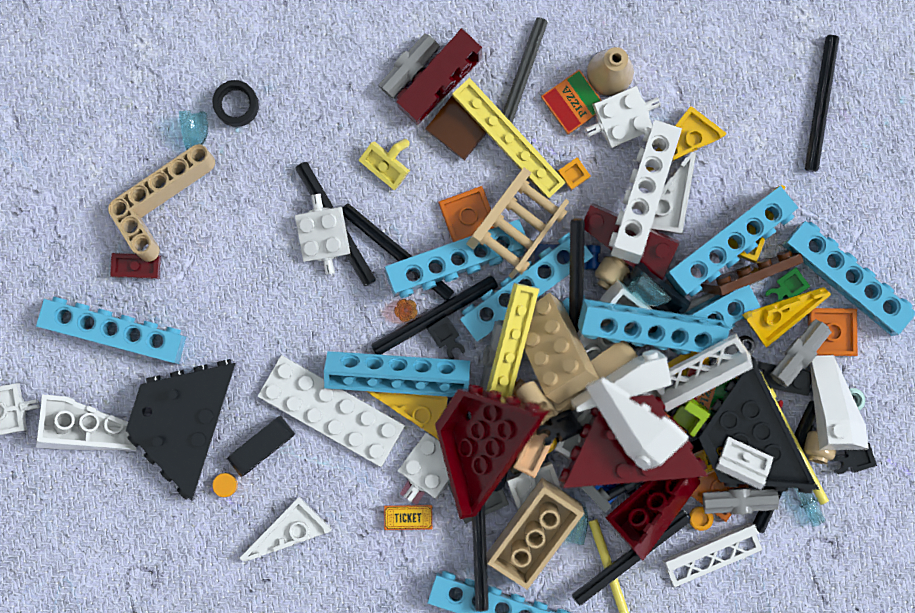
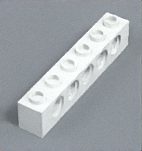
M654 120L652 128H646L642 141L647 143L645 149L640 147L636 159L637 162H640L638 169H633L629 182L633 183L632 190H626L622 203L627 205L625 211L620 210L616 224L620 225L618 233H612L609 246L613 247L611 256L639 264L682 128ZM653 147H659L662 151H656ZM646 167H652L656 172H649ZM639 188H646L649 193H642ZM632 209H639L643 214L637 215ZM632 230L636 236H629L625 231Z

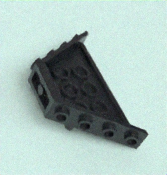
M751 356L753 368L738 375L736 379H730L724 388L726 394L722 399L718 398L710 409L712 414L704 422L697 434L719 481L723 482L726 487H739V484H748L716 469L720 458L716 450L718 447H723L726 439L730 437L773 457L765 486H773V490L788 491V488H798V492L813 493V490H820L814 482L756 364L755 357ZM750 484L748 485V488L759 489Z
M231 359L218 361V367L209 369L207 364L193 367L194 372L187 374L184 373V370L170 372V377L161 379L160 375L146 378L147 383L140 384L126 427V432L129 434L127 436L128 440L135 447L140 445L146 452L143 454L144 457L152 465L156 463L162 469L160 471L161 475L168 482L173 481L178 486L176 490L185 500L189 498L193 501L196 495L195 492L234 368L237 365V362L232 363ZM146 407H150L152 410L150 416L144 415Z

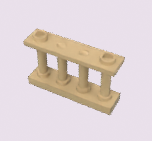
M525 167L466 243L473 250L479 243L482 246L485 244L512 264L514 269L508 275L511 279L517 273L521 275L530 265L527 260L554 222H560L568 212L564 209L569 203L567 199L557 207L529 185L530 182L527 181V178L531 172ZM517 192L526 194L552 214L546 224L516 202L517 199L514 196ZM504 209L512 210L540 232L534 241L503 219L504 216L501 213ZM491 226L499 227L527 249L521 259L491 237V233L488 232Z

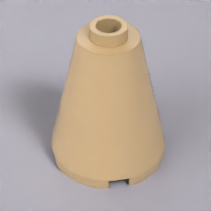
M619 47L598 52L592 57L587 68V78L590 85L600 94L606 96H613L625 91L630 86L634 76L633 65L627 53Z

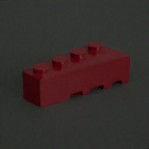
M461 28L441 52L430 61L426 69L416 75L411 86L408 89L404 88L398 94L397 107L418 126L482 60V46Z
M592 203L584 219L585 231L612 251L613 247L609 246L612 233H618L620 225H617L616 221L619 214ZM650 229L640 262L644 263L649 271L663 280L680 241ZM632 230L625 231L629 236H636ZM624 260L626 263H628V264H629L630 266H632V267H634L635 264H636V263H633V262Z
M698 477L647 481L605 518L638 557L644 561L701 481Z

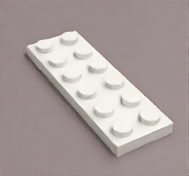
M283 355L280 356L258 395L259 398L380 467L383 466L405 427L404 424L342 389L324 388L323 378Z

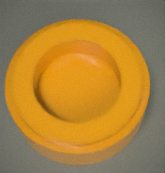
M230 473L219 474L213 481V490L220 497L233 495L238 487L237 479Z
M703 506L694 507L689 512V524L694 529L705 531L712 526L713 514H705Z

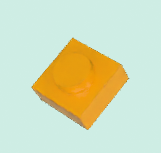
M578 157L558 170V174L564 179L571 191L591 177Z

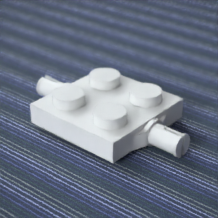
M634 86L594 103L592 106L596 113L597 123L585 128V132H588L586 135L590 137L601 132L606 138L609 148L643 135L647 127L652 128L649 111L660 107L661 103H656L660 100L656 97L645 102L640 95L638 87Z
M321 194L311 195L313 210L295 215L303 262L311 260L323 261L325 275L333 274L335 271L332 259L350 254L342 207L323 208Z
M20 383L0 386V435L26 431V411L40 408V405H31L39 403L38 399L23 400Z
M426 432L398 469L412 484L404 495L410 502H412L419 491L428 493L437 500L450 483L440 442Z
M551 461L541 465L535 479L522 472L506 478L518 510L541 478L561 489Z

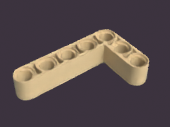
M200 144L192 146L110 202L108 206L110 216L131 250L146 262L155 260L159 255L160 249L141 218L214 168L215 159L205 146ZM134 227H137L136 230L131 233L132 229ZM148 245L147 249L142 251L143 247Z
M621 340L620 343H615L592 359L591 363L600 379L607 377L635 357H638V355L627 341ZM528 382L517 390L516 395L521 398L523 403L536 402L541 404L540 408L550 410L540 424L541 426L549 425V419L569 409L574 411L575 408L572 406L571 400L587 389H582L560 404L546 397L535 382Z

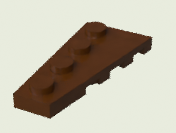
M791 250L781 251L775 257L761 259L755 264L722 274L711 283L705 280L700 284L703 289L699 292L723 296L804 263L802 254L791 253Z

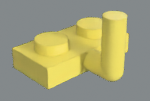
M403 139L395 143L387 152L373 141L358 161L390 188L396 190L410 170L395 158L402 150L409 147L410 142L407 139Z

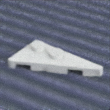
M691 152L684 159L674 176L664 186L651 229L683 234L696 152Z
M298 497L240 559L245 562L313 537L329 533L332 528L301 497Z

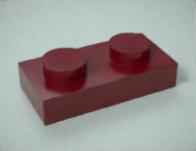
M112 253L110 277L160 279L161 256L158 255L155 260L146 262L136 254Z

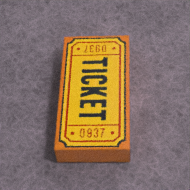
M432 505L384 506V530L433 529Z

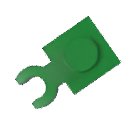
M796 267L776 281L780 286L778 289H769L765 295L768 297L771 294H777L778 300L776 302H779L785 296L791 298L800 295L810 288V285Z

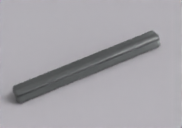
M537 17L534 22L503 110V114L511 123H513L548 21L544 18Z

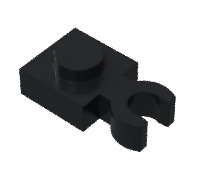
M447 315L427 327L428 332L439 348L446 345V352L451 360L455 359L451 353L453 348L457 347L462 353L465 352L463 345L454 340L460 335Z
M571 409L550 418L549 425L538 427L536 434L538 436L546 433L549 437L544 439L543 445L548 446L556 437H558L560 442H563L580 434L583 427Z
M868 443L867 450H844L845 457L835 455V458L831 460V462L837 460L841 462V467L834 470L836 474L845 473L848 467H850L852 473H856L877 466L870 443Z

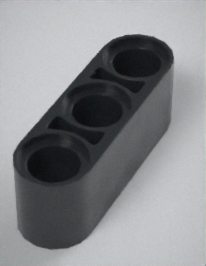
M280 415L226 459L240 477H243L290 440L295 433Z

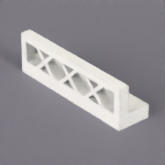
M734 334L669 368L671 380H675L674 385L667 389H656L661 395V400L666 407L665 410L668 412L752 369L751 355L738 336ZM734 343L740 350L733 355L724 353L725 348ZM707 357L717 358L716 363L711 366L702 364L703 360ZM686 368L696 369L695 374L690 377L681 375L682 370Z
M747 523L663 559L662 561L673 586L677 587L763 550L757 538L759 533L755 524ZM751 537L755 546L748 550L738 548L740 541ZM728 546L733 548L729 558L723 560L716 557L719 550ZM736 550L741 551V553L735 555ZM705 556L711 557L706 568L700 569L694 566L696 560ZM714 560L720 561L718 563L713 564ZM684 565L688 566L686 576L676 580L673 570Z

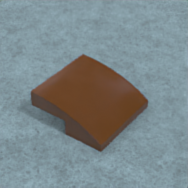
M453 96L450 97L425 128L427 133L443 143L447 149L464 161L486 135V132Z

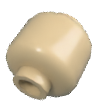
M614 256L604 257L595 271V276L599 279L597 284L605 290H608L617 279L624 284L623 278L630 273L629 264L623 259Z
M817 428L816 431H810L807 434L803 452L808 456L809 461L827 464L828 461L835 458L836 450H819Z

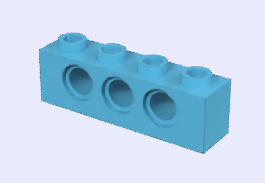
M747 285L723 296L716 295L683 314L708 318L710 314H714L716 320L724 321L732 329L735 326V322L741 319L745 320L742 316L745 312L761 308L750 285ZM734 302L736 308L734 312L729 314L727 310L728 305ZM681 330L674 331L671 337L678 336ZM704 333L698 334L695 340H700ZM671 348L672 352H674V353H676V354H678V355H679V354H681V355H685V354H686V353H682V352L677 351V349Z

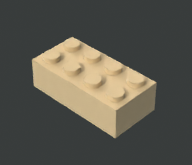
M551 293L536 301L524 349L545 396L560 404L586 388L588 383L599 378L564 304Z
M541 478L487 552V564L528 590L584 515L582 503L544 478Z

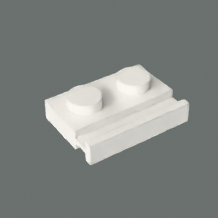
M728 437L724 443L716 469L762 489L765 486L773 457Z

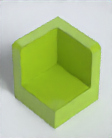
M691 399L680 405L673 418L679 425L688 430L690 436L694 437L710 413L707 407L695 399Z

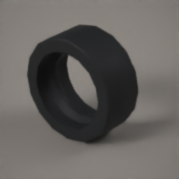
M229 80L222 83L215 90L212 98L213 109L218 118L226 125L232 127H243L251 123L259 110V100L256 93L247 83L239 80ZM233 90L242 91L249 98L248 111L240 117L229 116L222 108L224 96Z

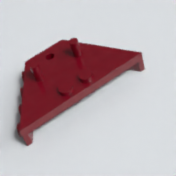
M469 385L468 388L456 391L436 422L435 427L459 519L475 517L550 410L540 408L541 404L536 402L523 403L521 398L516 396L504 397L500 391H484L483 387L479 385ZM468 412L471 413V419H470V420L468 419V416H467Z
M641 395L630 397V400L641 406L644 403L651 407L649 412L660 419L665 416L679 427L673 417L667 416L664 411L666 407L658 396ZM594 407L590 410L592 417L589 423L583 425V430L579 434L582 437L579 445H575L569 455L571 462L568 469L564 468L560 474L559 481L561 484L559 487L571 488L705 477L708 474L705 472L707 469L705 463L700 457L696 458L691 451L693 446L688 439L663 464L643 470L627 455L599 408Z

